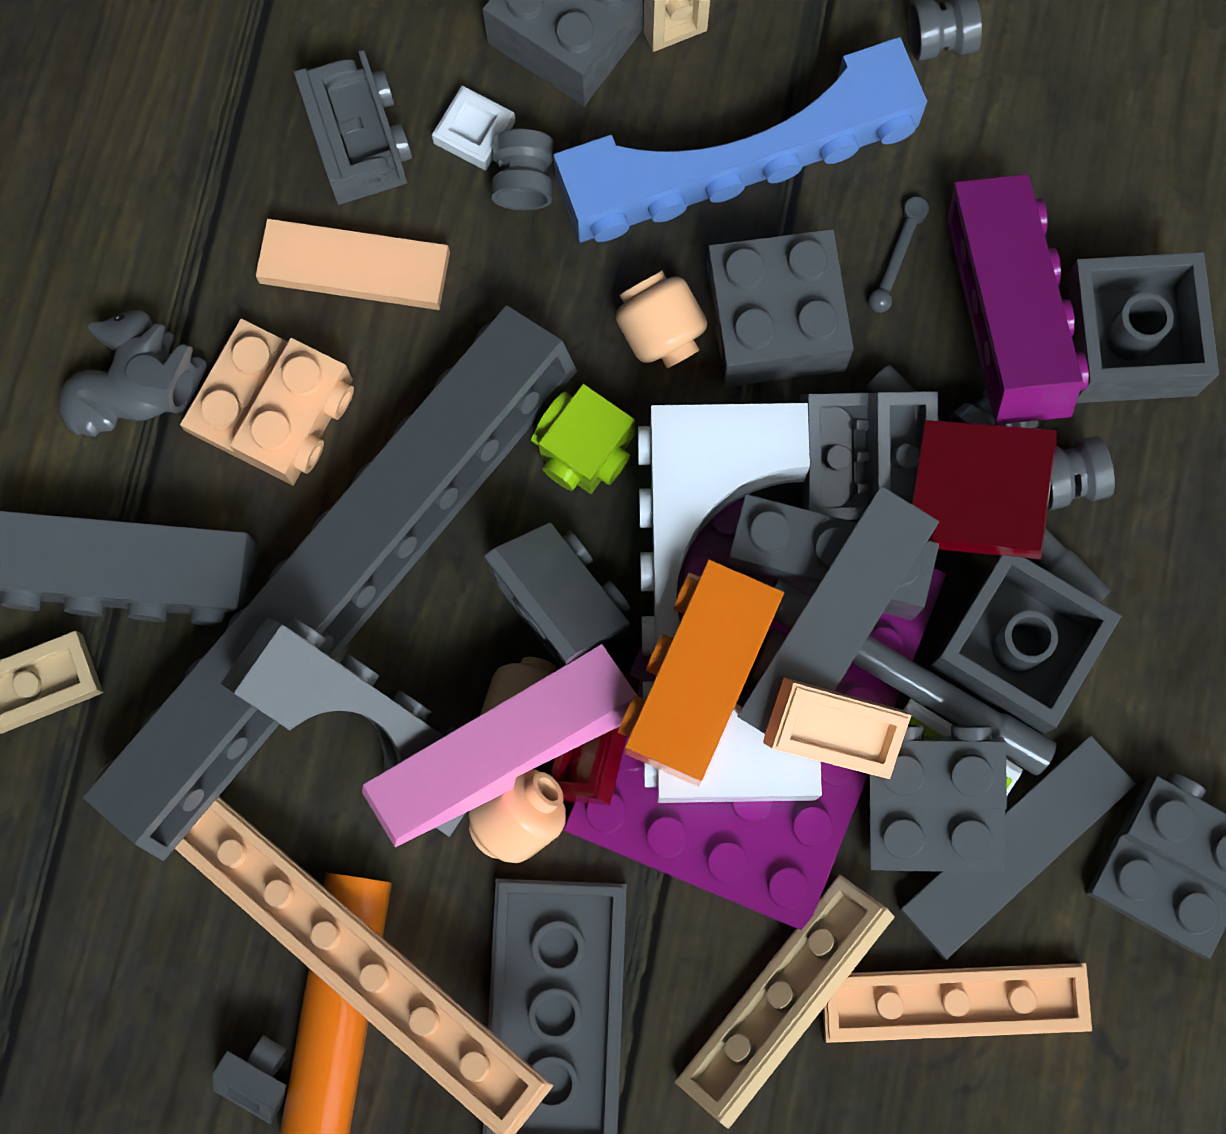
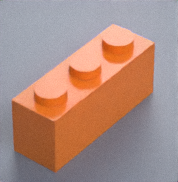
M708 560L701 577L689 572L673 610L684 614L674 638L663 633L661 634L646 668V671L657 675L646 700L634 695L620 725L618 733L629 737L625 746L626 755L695 786H700L785 592L711 560Z

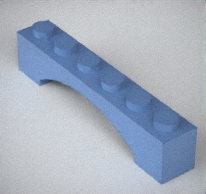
M901 37L843 56L837 81L826 92L796 115L764 132L721 146L679 152L645 151L616 146L612 135L553 154L555 179L579 243L593 238L597 242H605L623 235L628 231L629 226L651 218L654 222H664L676 218L685 212L689 205L710 199L713 203L727 201L739 195L745 186L765 179L769 183L785 181L798 174L803 166L824 160L827 164L841 162L854 155L859 150V147L881 140L882 144L899 142L910 136L919 126L927 99Z

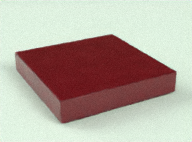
M925 420L912 505L940 521L928 541L939 543L938 549L1041 559L1057 430Z

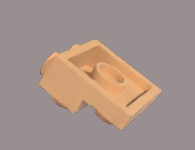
M240 319L180 426L195 437L294 486L301 472L308 474L316 465L324 446V441L320 438L331 418L338 420L346 411L354 392V387L350 385L353 379L345 364L293 338H290L289 342Z

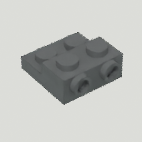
M908 724L890 779L870 774L871 870L1005 873L1007 773L1006 740L1004 737H991V726L952 725L951 736H924L923 725Z
M1169 773L1166 780L1158 776L1143 780L1086 894L1202 959H1211L1226 928V810L1222 812L1202 801L1206 790L1198 783L1182 775Z

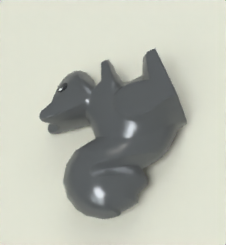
M130 310L104 322H91L88 324L89 332L102 344L114 350L115 355L108 372L86 369L76 372L65 381L60 391L58 409L60 418L67 429L77 435L83 434L96 437L100 432L113 430L119 418L144 421L165 412L177 414L188 410L207 367L205 360L199 357L191 358L193 349L187 344L179 345L172 354H169L174 335L169 332L164 334L165 326L162 323H156L152 326L150 316L141 310Z

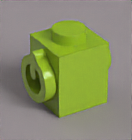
M583 384L574 397L567 392H563L553 401L538 423L531 441L539 446L541 460L546 463L542 469L552 480L567 490L573 491L578 485L589 494H592L601 481L610 485L628 462L630 454L625 451V448L635 436V419Z

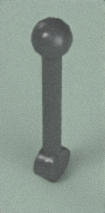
M921 197L910 198L904 206L903 215L906 219L879 289L874 290L869 295V306L875 312L883 313L892 306L893 300L890 292L917 224L923 222L929 212L928 203Z

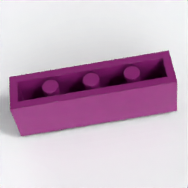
M1029 174L955 182L947 222L995 425L1072 417L1080 391L1086 390L1088 387L1089 371L1085 354L1083 352H1075L1072 341L1074 312L1071 301L1069 299H1061L1058 287L1061 276L1059 254L1056 248H1048L1045 238L1047 231L1045 202L1042 198L1035 199Z

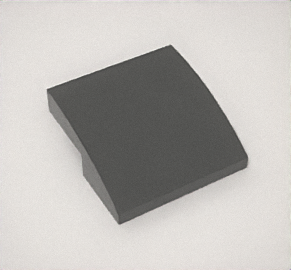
M938 392L800 395V403H808L810 458L809 470L804 482H801L802 509L845 520H860L881 486L910 504L913 503L925 420L938 421Z

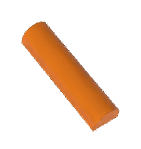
M325 873L323 886L383 937L392 883ZM310 968L308 969L279 1134H350L369 1021Z

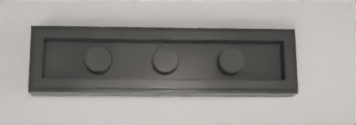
M881 486L737 717L765 734L784 677L834 691L940 521Z
M1092 736L1086 737L1005 811V873L940 871L898 910L942 959H948L1132 789L1136 783Z

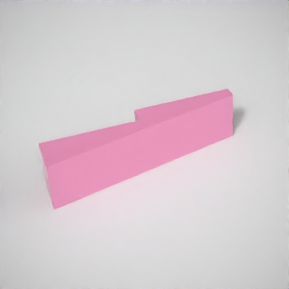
M601 644L363 784L362 793L394 847H397L512 790L517 776L619 727L634 695L637 696V694Z

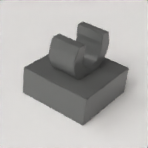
M263 1035L247 1062L227 1051L212 1074L213 1091L271 1124L285 1101L286 1085L276 1080L275 1077L286 1060V1057L283 1056L286 1048Z

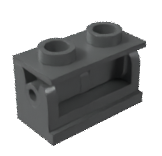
M364 50L359 51L363 66L359 70H357L354 60H341L308 71L305 68L294 72L338 205L407 184L401 162L412 159L402 124L389 126L384 108L394 105L384 70L371 72Z

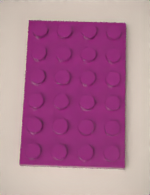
M745 496L724 508L699 533L683 561L678 576L677 597L689 572L701 577L708 560L727 567ZM933 569L925 607L913 621L882 613L869 635L913 661L946 573ZM678 612L679 620L681 623L684 614ZM772 620L768 631L777 629L787 635L790 632L789 629ZM641 644L629 674L640 680L637 696L643 699V681H655V675L646 671L651 656H642ZM851 663L834 690L890 707H895L900 695V691ZM744 684L742 690L752 693V690L746 688ZM736 702L738 705L744 706V704ZM629 737L626 738L625 746L628 742ZM624 746L611 804L601 805L575 802L564 828L565 832L785 925L802 930L814 915L868 774L821 762L822 796L813 801L658 803L657 787H645L644 762L626 755Z

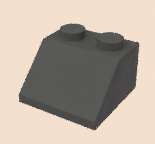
M550 522L494 548L484 556L493 582L560 668L601 644L607 651L629 634L630 623L625 618V615L632 611L631 607L611 581L608 580L600 586L586 568L593 560L582 543L571 531L561 536Z

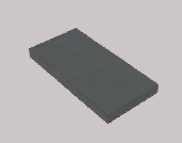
M496 879L488 1029L554 1085L516 1134H617L627 884ZM483 1123V1134H495Z

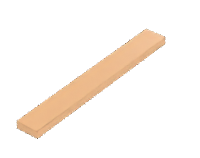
M220 796L175 847L182 856L495 1134H516L554 1086Z

